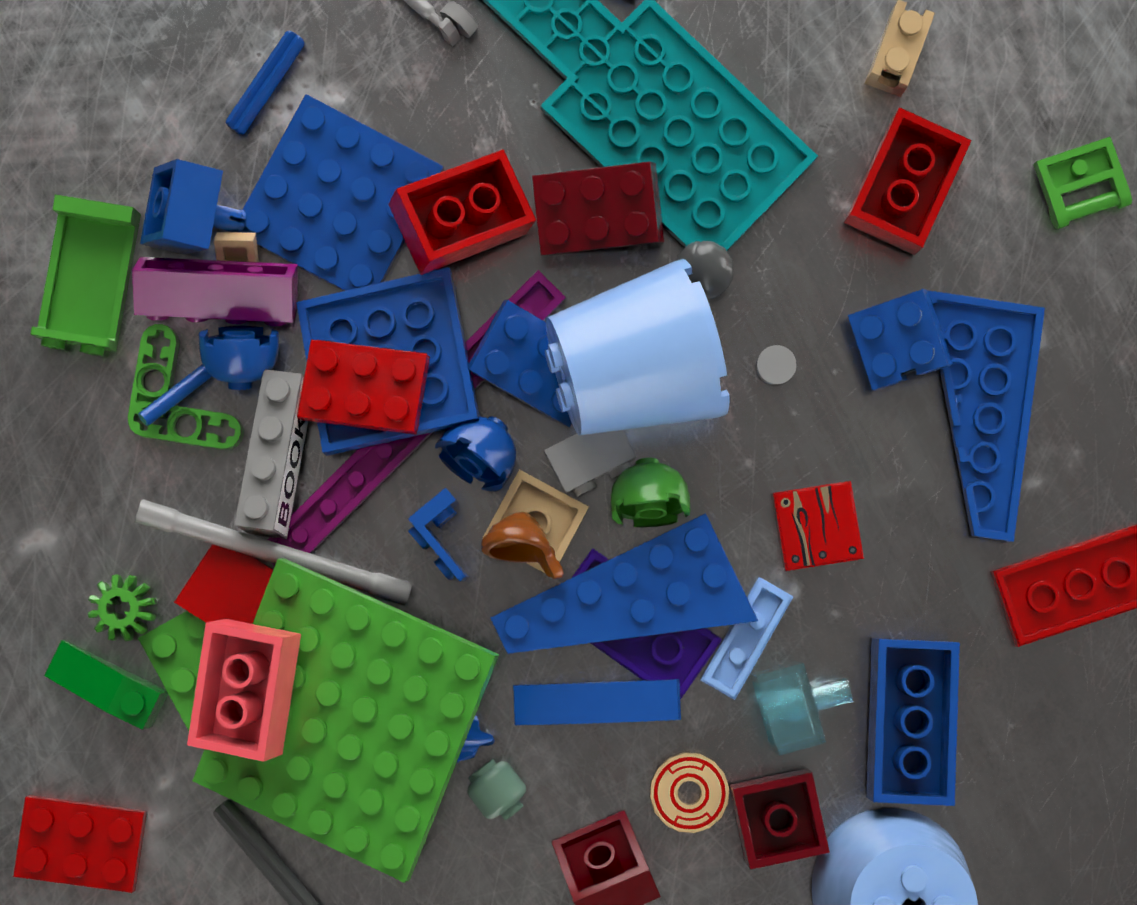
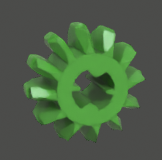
M112 575L111 586L104 581H100L97 587L103 596L90 595L88 599L91 603L98 604V610L88 612L89 618H101L94 628L95 631L99 633L109 628L107 635L108 640L116 641L120 633L124 641H132L134 637L133 629L141 635L145 634L148 630L142 619L146 621H154L156 619L154 613L146 611V606L157 604L156 598L144 599L143 597L149 591L150 586L147 583H143L136 588L137 577L134 575H129L125 582H123L120 575ZM119 599L130 604V611L124 612L127 615L126 617L121 613L115 612V605L121 604L118 601Z

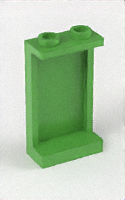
M55 194L52 210L58 214L38 326L31 328L30 335L42 339L41 346L65 350L66 344L80 346L79 352L95 356H103L104 350L117 352L141 214L134 207Z

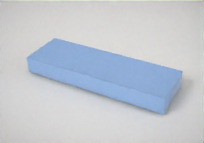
M760 577L757 578L747 595L758 621L730 625L700 678L702 682L734 700L737 698L793 599L792 595Z

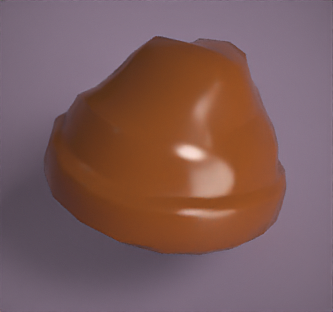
M526 512L513 513L496 523L481 541L483 554L490 558L508 562H538L548 577L553 579L563 577V568L555 558V550L550 546L537 520Z

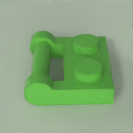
M1111 137L1041 159L1033 164L1049 208L1050 220L1055 229L1069 226V221L1114 206L1123 208L1132 204L1131 192ZM1109 180L1110 192L1065 206L1062 195Z

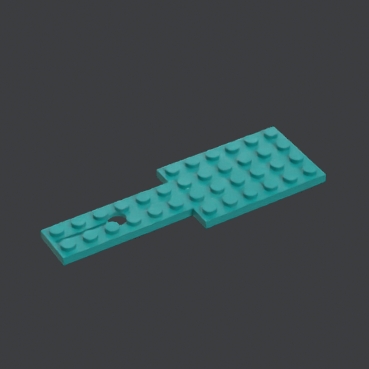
M482 0L565 79L540 105V109L600 167L649 161L656 163L662 225L684 247L694 241H713L725 247L728 251L818 158V155L655 0H644L623 22L616 18L599 0Z

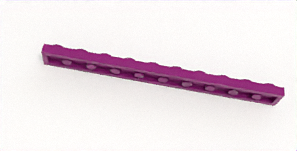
M537 270L508 300L545 321L566 300V297ZM497 311L465 342L469 362ZM471 372L474 390H476L485 380ZM433 432L357 449L291 515L287 539L269 537L267 540L311 554Z

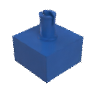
M180 159L154 167L140 244L186 255L209 249L213 228L241 233L245 223L237 222L236 220L246 219L245 210L217 205L223 170Z

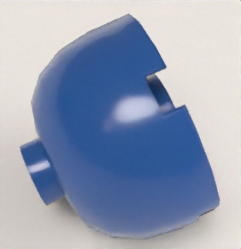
M225 326L218 327L219 335L209 337L208 329L198 333L200 357L206 371L216 380L228 382L229 389L246 390L252 388V382L261 380L265 369L273 370L278 360L279 333L277 330L272 329L270 336L263 335V327Z
M480 416L479 420L452 426L442 434L435 444V448H442L438 455L440 460L454 474L469 484L472 483L473 477L485 483L481 489L486 491H499L511 476L516 463V447L512 437L507 432L508 427L500 419L493 416L488 418Z

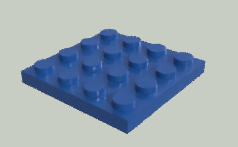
M305 94L242 209L245 210L246 219H237L236 221L245 223L241 233H256L257 246L291 264H298L299 268L343 291L384 282L405 243L388 205L395 190L443 172L444 166Z
M449 267L433 270L423 275L416 274L296 302L306 361L308 359L311 339L427 353L430 356L417 435L317 422L322 452L326 456L445 430L464 422L479 420L480 416L472 374L469 370V359L452 271Z

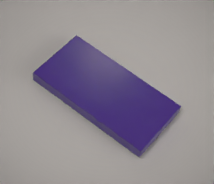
M592 548L572 578L609 559ZM702 628L590 644L642 680L679 679L681 700L722 639L709 629Z

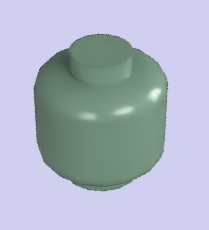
M491 759L468 777L471 784L467 788V794L485 818L493 819L501 815L504 820H507L524 806L520 799L526 793V785L508 762L500 761L496 763L494 759Z

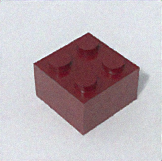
M805 768L729 785L745 862L750 870L830 853L814 777L809 769Z

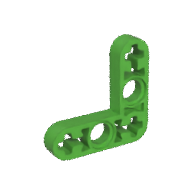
M163 324L149 326L143 332L139 347L128 412L130 429L135 434L150 439L220 450H231L237 447L242 442L244 428L236 417L226 413L174 406L168 410L171 411V414L167 420V435L162 434L165 429L162 425L150 424L148 429L144 431V425L138 422V413L173 387L180 347L179 337L170 327ZM160 332H164V337L170 340L169 347H162L160 353L161 360H168L167 367L157 363H147L148 357L156 360L157 348L151 345L152 338H159ZM152 370H158L164 376V385L156 392L147 391L143 382L145 375ZM166 413L159 418L166 419ZM183 415H191L197 422L195 432L188 437H182L176 431V422ZM210 417L207 425L219 428L223 427L224 421H229V427L235 430L234 437L228 436L226 442L221 443V436L206 432L207 440L202 441L201 438L205 431L204 418Z

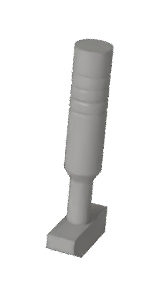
M404 0L423 19L430 20L440 29L444 40L452 47L461 39L452 21L447 17L443 20L435 13L434 7L427 0Z

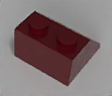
M625 810L551 841L575 905H644L661 897Z

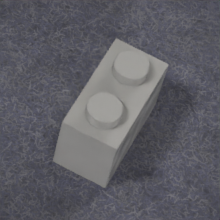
M623 430L587 435L575 434L544 450L565 494L573 491L576 497L598 487L595 480L609 473L611 479L616 478L625 469L630 467V462L637 457Z

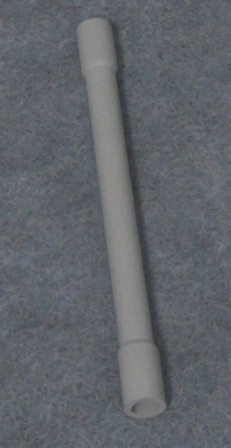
M144 499L141 500L136 514V523L169 533L175 532L275 564L277 559L285 558L343 585L368 592L372 596L400 605H406L411 591L412 583L381 573H371L182 514L176 509Z

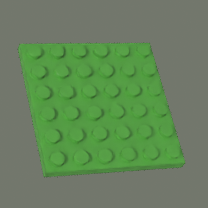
M279 558L275 564L253 624L301 634L283 754L262 762L204 749L192 781L406 883L411 879L499 654L292 561Z

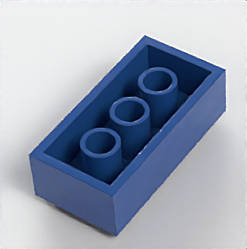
M872 638L866 798L872 802L955 806L960 642Z

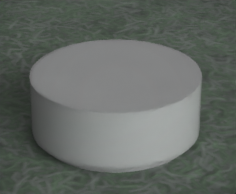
M448 1L440 11L443 19L449 18L458 32L467 38H470L478 28L475 18L454 1Z
M781 345L767 347L761 352L756 361L758 376L762 381L773 386L788 382L796 371L795 356L788 348Z

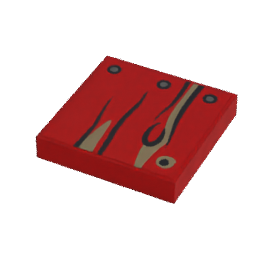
M851 481L772 493L784 571L864 559Z

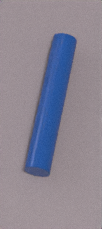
M204 365L199 366L138 413L140 420L146 426H149L210 379L212 376L208 374Z

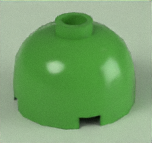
M656 458L637 460L635 465L628 467L616 477L612 486L611 515L612 519L618 524L623 525V518L633 519L634 527H659L678 522L677 514L684 512L685 517L690 515V495L686 481L676 469L659 463V460Z

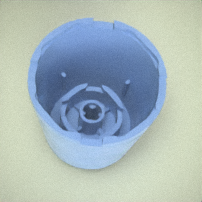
M685 259L673 261L546 318L548 349L545 350L547 364L550 372L556 374L559 388L556 389L560 408L562 412H568L572 425L578 435L712 419L728 414L729 393L727 390L721 391L720 377L727 376L720 338L700 281L691 283L688 275L693 274L692 266Z
M902 808L867 810L840 824L827 838L830 853L817 855L811 875L813 905H902L907 898L916 901L917 905H978L976 891L966 860L955 840L945 829L930 818Z

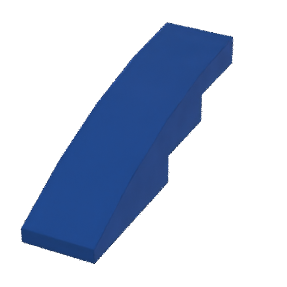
M679 679L513 685L515 725L681 720Z

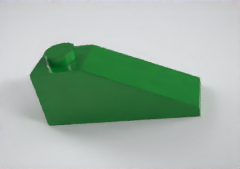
M61 640L44 675L106 713L141 730L153 726L168 696L166 689L65 640Z

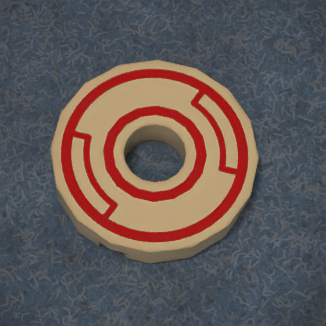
M683 752L669 757L657 768L651 779L649 797L655 814L666 826L678 832L697 833L709 829L721 819L728 806L729 786L724 772L713 760L700 753ZM687 781L697 783L701 790L698 800L691 804L682 802L678 797L680 785Z

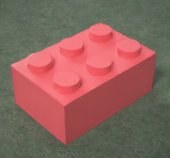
M229 619L206 622L187 745L262 762L282 755L301 634Z

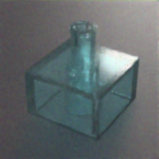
M791 661L750 673L770 750L778 756L826 743L819 719V711L853 702L846 678L811 687L805 665L799 661Z

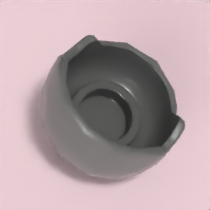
M713 241L691 242L677 255L676 261L685 259L692 266L693 274L688 275L691 283L700 281L707 299H714L727 290L733 280V259L725 247Z

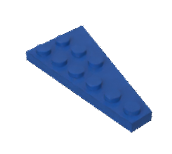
M929 291L953 364L940 369L971 536L1014 542L1045 308Z
M706 513L491 617V621L507 654L758 621Z

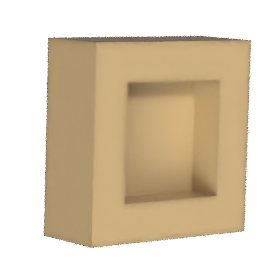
M216 232L214 238L216 260L259 262L256 233Z

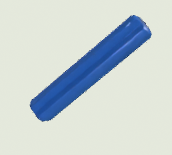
M289 30L285 32L226 119V124L230 129L241 135L246 133L304 47L305 42L299 35Z

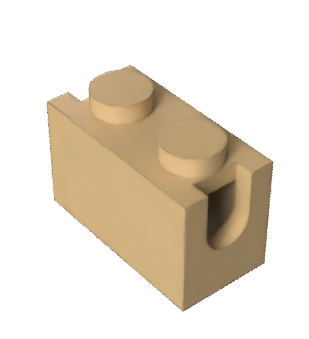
M897 0L889 15L864 83L899 97L902 96L910 83L935 15L934 12L925 10L923 15L914 10L906 11L907 2ZM882 70L899 76V80H892L882 76Z

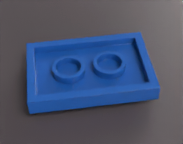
M504 300L470 360L469 370L560 424L570 427L572 422L568 412H562L558 402L556 389L559 388L556 374L550 372L545 356V350L548 349L546 322L511 301Z

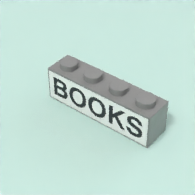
M266 369L263 372L234 524L248 534L287 539L308 421L300 420L297 417L304 381L303 374Z

